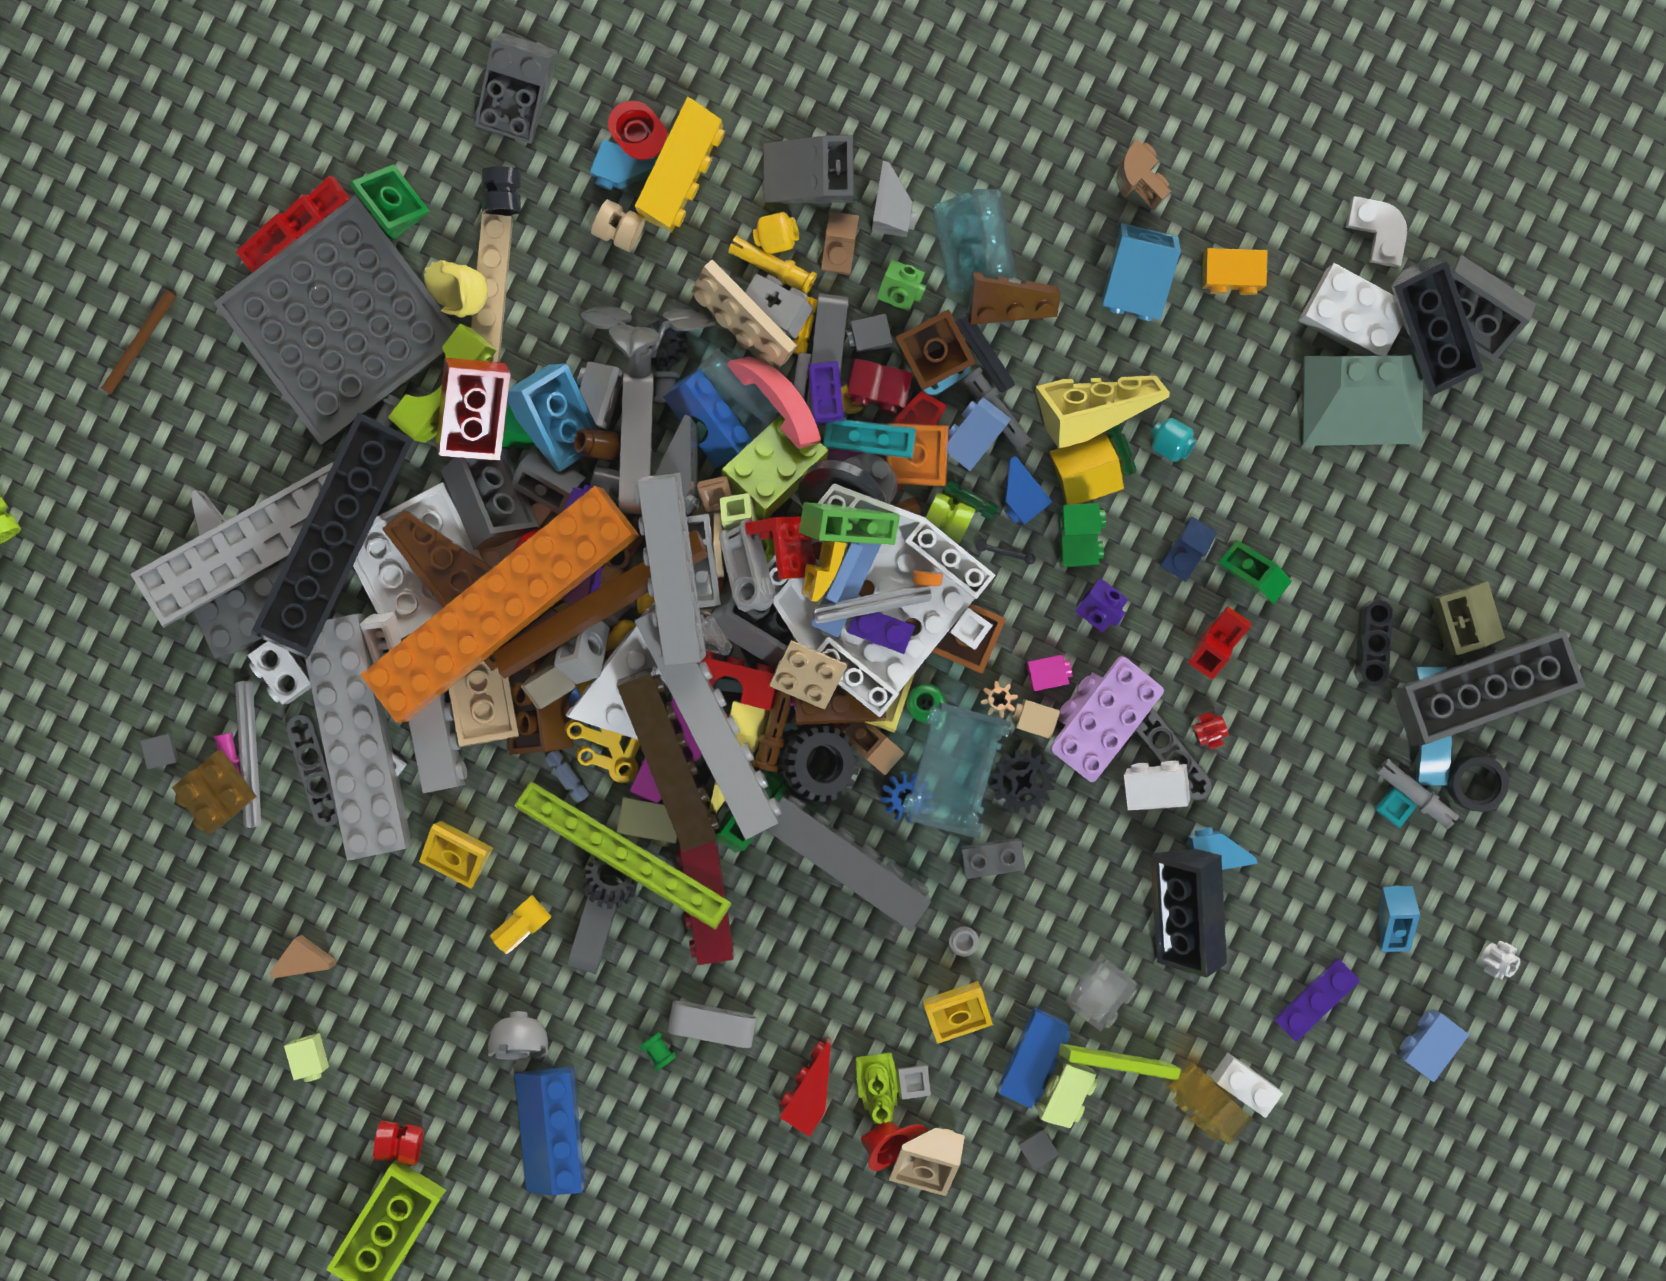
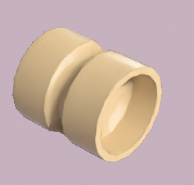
M607 199L602 204L595 218L591 234L606 242L612 239L615 246L630 253L642 233L646 218L631 210L625 213L621 205ZM615 222L618 223L617 228L613 227Z

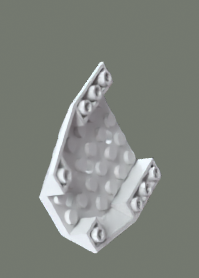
M833 484L818 503L900 515L895 545L881 544L865 579L873 583V594L918 586V584L912 582L913 570H930L943 573L942 585L930 586L932 598L929 602L880 611V613L904 622L909 618H916L921 624L920 632L917 635L911 636L905 653L901 654L847 633L853 617L847 618L838 637L811 625L814 618L813 609L815 606L820 605L823 596L817 602L811 601L802 595L804 578L780 580L778 577L776 555L767 565L775 592L773 604L797 642L848 664L838 684L877 716L881 717L899 695L898 692L972 601L977 599L995 577V574L925 517ZM811 538L812 544L815 543V542H823V541H819V540H816V539H814V538Z

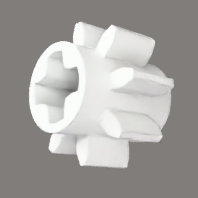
M1499 941L1497 945L1494 943L1489 944L1481 957V961L1487 965L1484 972L1501 980L1504 975L1507 977L1514 975L1520 965V958L1515 956L1518 949L1502 941Z

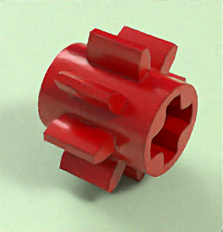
M1212 712L1197 716L1199 723L1192 725L1198 744L1200 746L1207 744L1208 749L1211 750L1223 746L1222 738L1229 736L1223 717L1221 715L1214 717Z

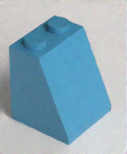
M1121 223L1102 297L1103 306H1107V310L1117 314H1124V311L1135 313L1136 317L1142 320L1153 321V318L1161 320L1181 253L1179 238Z

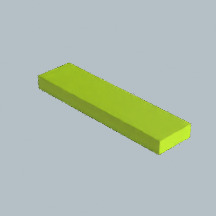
M1060 1044L1058 1053L1062 1058L1071 1063L1173 1080L1179 1079L1181 1071L1180 1068L1167 1061Z

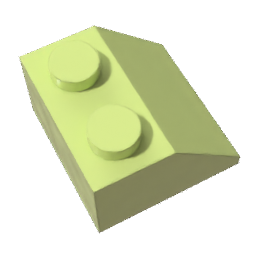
M1060 1056L1055 1071L1046 1084L1043 1097L1036 1105L1041 1120L1071 1128L1074 1121L1078 1123L1085 1109V1106L1082 1105L1086 1095H1092L1098 1082L1095 1079L1097 1075L1095 1071L1086 1065L1068 1062Z

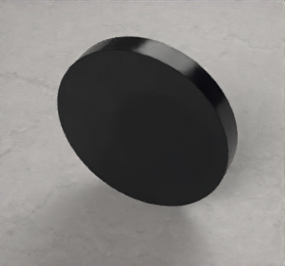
M825 460L811 465L805 471L798 486V496L802 506L804 502L818 503L833 484L885 502L882 489L872 476L853 464L838 460Z

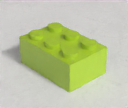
M782 415L775 419L722 469L721 477H728L734 495L750 493L757 516L761 520L769 518L798 490L805 471L811 465L825 461L828 455V449L820 442L816 445L798 449L780 428L785 420Z

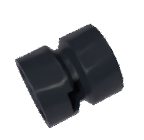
M505 166L483 168L481 170L482 187L486 190V193L482 195V212L484 214L502 216L520 214L521 196L516 193V190L521 187L520 169Z

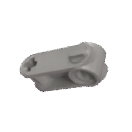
M745 519L740 523V526L732 530H722L719 539L732 589V597L737 604V608L744 612L752 609L763 611L772 605L775 592L762 541L759 540V535H746L745 523L752 521Z

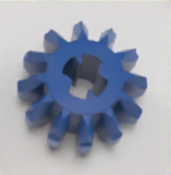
M901 772L902 782L898 783L897 779L891 776L890 781L895 785L894 788L888 785L883 786L882 789L885 792L891 793V796L881 797V802H892L885 809V812L889 814L897 809L894 817L896 821L901 819L902 813H906V821L909 823L912 822L910 812L914 811L918 818L923 817L918 807L921 806L929 809L930 804L922 801V798H929L932 794L930 791L920 792L928 784L925 780L915 785L918 774L913 773L909 782L907 781L906 772ZM905 789L911 790V796L914 798L912 803L907 801V805L901 804L902 799L898 796L901 791L905 793Z

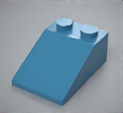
M567 364L547 365L508 389L507 402L516 420L556 472L562 471L583 457L574 448L576 433L580 429L587 427L597 429Z

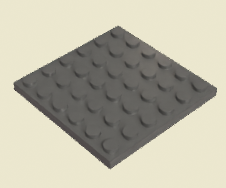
M356 195L213 302L322 446L351 426L358 412L363 415L367 414L383 402V398H387L389 394L392 395L445 355L442 346L456 330V326L447 314L441 311V306Z

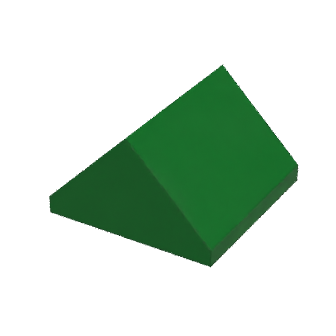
M394 164L353 180L349 184L385 232L394 240L430 212Z

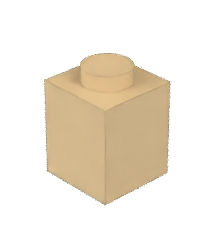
M1023 699L1022 705L1017 703L1012 720L1016 721L1015 728L1051 739L1060 710Z

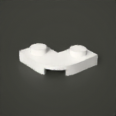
M1356 196L1351 198L1346 228L1375 233L1369 262L1396 268L1400 267L1407 237V225L1401 212L1386 202Z

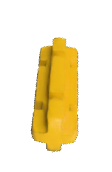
M807 297L806 301L813 307V310L798 336L793 340L797 345L793 351V354L796 355L807 352L808 343L806 342L810 339L814 321L813 312H816L818 303L816 299Z

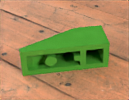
M804 502L799 533L819 541L895 545L900 515L832 504Z

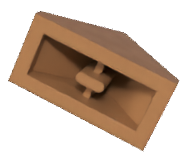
M300 935L294 938L270 971V979L328 970L336 965V961L310 940Z

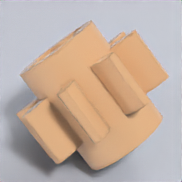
M995 681L992 691L984 688L983 691L988 695V699L982 700L980 703L981 705L989 706L988 716L992 715L993 712H999V717L1003 719L1006 709L1014 712L1015 708L1010 705V701L1016 700L1018 695H1010L1008 692L1010 684L1006 685L1005 688H1001L998 681ZM1000 693L1004 694V702L1007 704L1005 706L1003 704L998 705V707L994 706L992 695L999 696Z

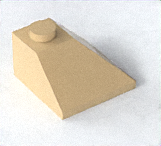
M934 1128L903 1144L889 1180L946 1196L960 1166L965 1136L949 1129Z

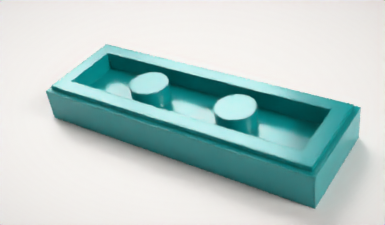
M851 420L826 423L823 446L830 449L913 459L916 428Z

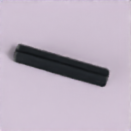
M968 313L960 316L955 322L961 334L999 392L1004 393L1010 390L1015 385V382L977 324L970 325Z

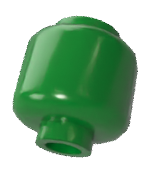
M920 684L911 689L906 701L909 714L919 723H934L941 718L945 711L944 695L939 688L931 684ZM929 701L932 702V707L928 705Z

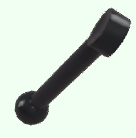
M984 540L977 541L975 546L979 552L987 550L1024 560L1028 565H1032L1036 561V557L1032 553L1026 555L988 545Z

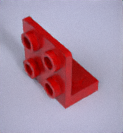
M774 517L746 522V535H759V540H774L778 577L780 580L804 578L806 565L817 564L813 554L811 537L799 533L801 517Z

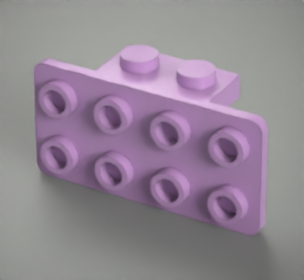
M1123 656L1117 658L1103 678L1092 672L1090 676L1085 677L1080 682L1075 696L1066 701L1061 707L1058 721L1064 724L1065 727L1051 744V752L1088 781H1096L1163 695V687Z

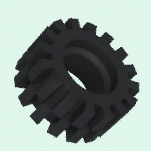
M597 857L589 860L583 879L585 896L590 895L589 901L593 903L595 900H598L597 906L601 908L603 903L607 904V909H612L613 904H616L618 909L623 906V902L627 905L630 903L631 898H634L638 882ZM606 874L615 875L622 880V883L616 886L607 885L600 880V876Z

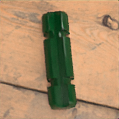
M1120 423L1107 430L1106 434L1110 435L1111 439L1109 440L1119 458L1122 477L1135 474L1137 468L1134 460L1131 461L1130 457L1132 454L1125 434L1121 433L1123 428Z
M953 481L946 483L942 494L956 499L957 503L961 502L974 508L975 513L980 512L981 516L988 520L994 518L998 511L997 505L990 501L985 502L983 497L966 488H959L960 485Z

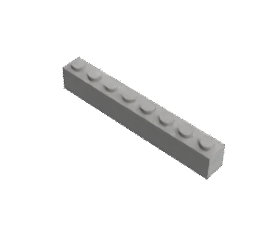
M652 612L635 620L745 840L780 822L778 815L782 814V811L774 797L769 799L764 789L768 787V784L761 770L755 772L750 762L754 760V756L747 743L741 744L737 733L741 731L734 717H727L723 706L727 705L719 688L713 689L709 681L713 676L706 662L664 666L663 657H659L657 652V639L660 638L659 627H655L653 624Z

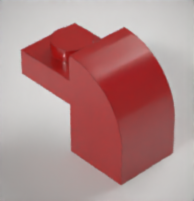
M1227 606L1215 622H1211L1202 634L1190 655L1188 664L1213 680L1230 660L1233 648L1251 628L1252 623Z

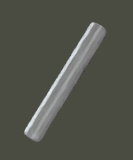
M918 585L838 601V603L818 605L813 609V616L815 622L820 624L929 602L932 598L930 586Z

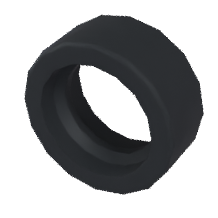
M1470 755L1461 758L1453 764L1449 771L1447 788L1449 795L1457 805L1470 811L1486 812L1495 809L1503 802L1508 793L1509 780L1505 769L1496 760L1486 756ZM1474 766L1487 768L1493 774L1495 780L1494 790L1491 795L1480 801L1467 798L1462 792L1460 785L1464 772Z

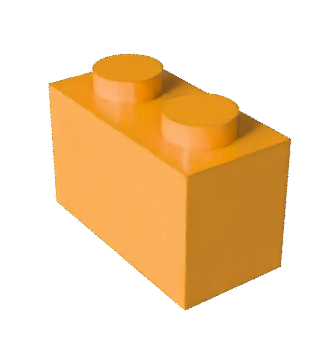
M1207 248L1203 253L1202 289H1210L1211 294H1227L1228 290H1239L1241 295H1257L1258 291L1266 287L1268 250Z

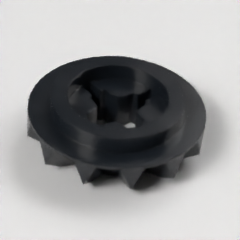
M659 319L649 324L647 328L659 332L664 320ZM669 327L665 330L664 335L668 340L677 341L668 345L666 356L662 348L658 346L656 357L651 358V364L658 367L676 365L687 352L688 339L685 331H676Z

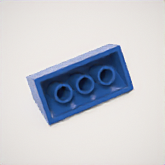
M574 1066L515 1072L526 1191L552 1196L582 1193L586 1185Z

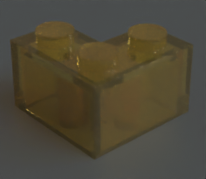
M1191 1062L1180 1073L1179 1079L1174 1080L1168 1086L1176 1095L1172 1100L1184 1112L1190 1109L1194 1114L1191 1120L1215 1141L1221 1138L1229 1145L1253 1120L1246 1111L1194 1062Z

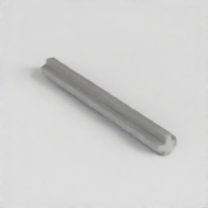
M238 681L235 684L240 774L257 796L243 809V824L246 828L261 826L254 692L252 681Z

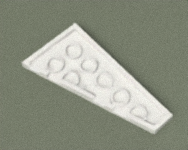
M655 601L649 609L645 610L641 617L652 612L653 608H656ZM637 625L632 631L628 632L602 666L600 677L595 678L582 692L583 695L574 707L569 709L566 713L567 717L638 739L617 689L618 679L651 667L655 675L661 674ZM663 678L666 691H663L662 693L664 695L665 701H667L670 690Z

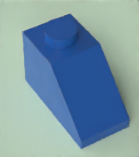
M1014 456L1008 461L1004 504L1007 508L1004 512L1014 524L1019 522L1023 526L1050 505L1052 501L1019 459Z

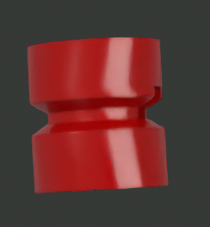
M381 1121L374 1142V1160L391 1162L394 1158H397L399 1164L416 1166L422 1149L424 1128L408 1124L404 1128H400L398 1123Z

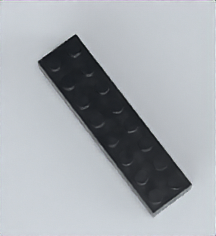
M358 412L258 616L251 634L301 657L309 658L414 439Z

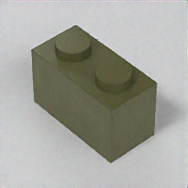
M627 795L623 797L617 833L624 834L623 837L629 841L640 842L641 837L653 839L652 844L663 847H670V842L676 843L678 841L663 802H648Z

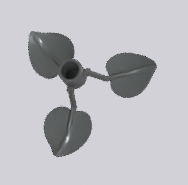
M614 306L594 307L579 314L581 320L587 325L598 329H609L611 340L627 355V374L638 378L650 375L651 358L656 357L658 346L667 328L671 327L676 331H691L715 326V322L709 317L689 309H674L663 314L664 322L661 324L659 332L647 327L626 325L625 323L630 322L632 316L626 310Z

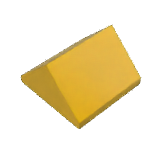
M1106 433L1097 435L1086 442L1049 451L1066 505L1081 504L1124 489L1119 458Z
M439 821L433 824L430 829L419 862L472 889L493 847L443 821Z
M979 981L923 999L924 1008L937 1044L993 1025Z

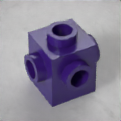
M1099 578L1084 595L1075 612L1103 633L1110 624L1117 626L1126 614L1122 609L1128 599L1117 589Z

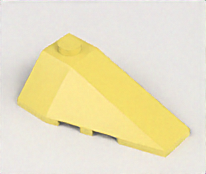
M1157 376L1120 377L1118 382H1101V378H1091V383L1074 384L1073 379H1062L1036 386V394L1046 431L1058 448L1086 442L1165 400L1170 394Z
M735 700L732 704L730 716L734 717L741 732L737 733L741 744L747 743L753 754L760 744L758 741L759 735L765 733L770 710L741 704V701ZM715 782L709 811H715L717 814L725 798L717 782Z

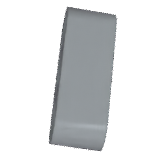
M673 1001L667 1032L720 1044L751 1048L757 1017L747 1013L690 1002Z

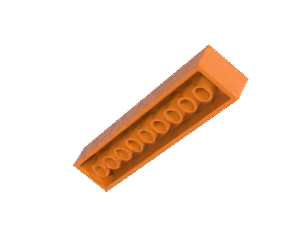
M594 486L364 671L361 677L396 723L408 722L640 535L606 491L601 487Z

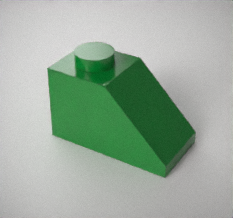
M1238 540L1219 561V564L1254 593L1273 605L1292 583V580L1276 563Z

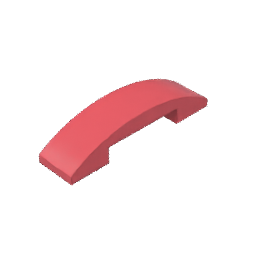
M750 356L728 361L727 366L744 386L755 383L785 418L780 428L798 449L819 444L821 438L811 411L800 393L783 374L768 363Z

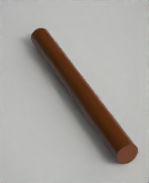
M169 290L165 291L101 389L109 394L113 393L177 296Z

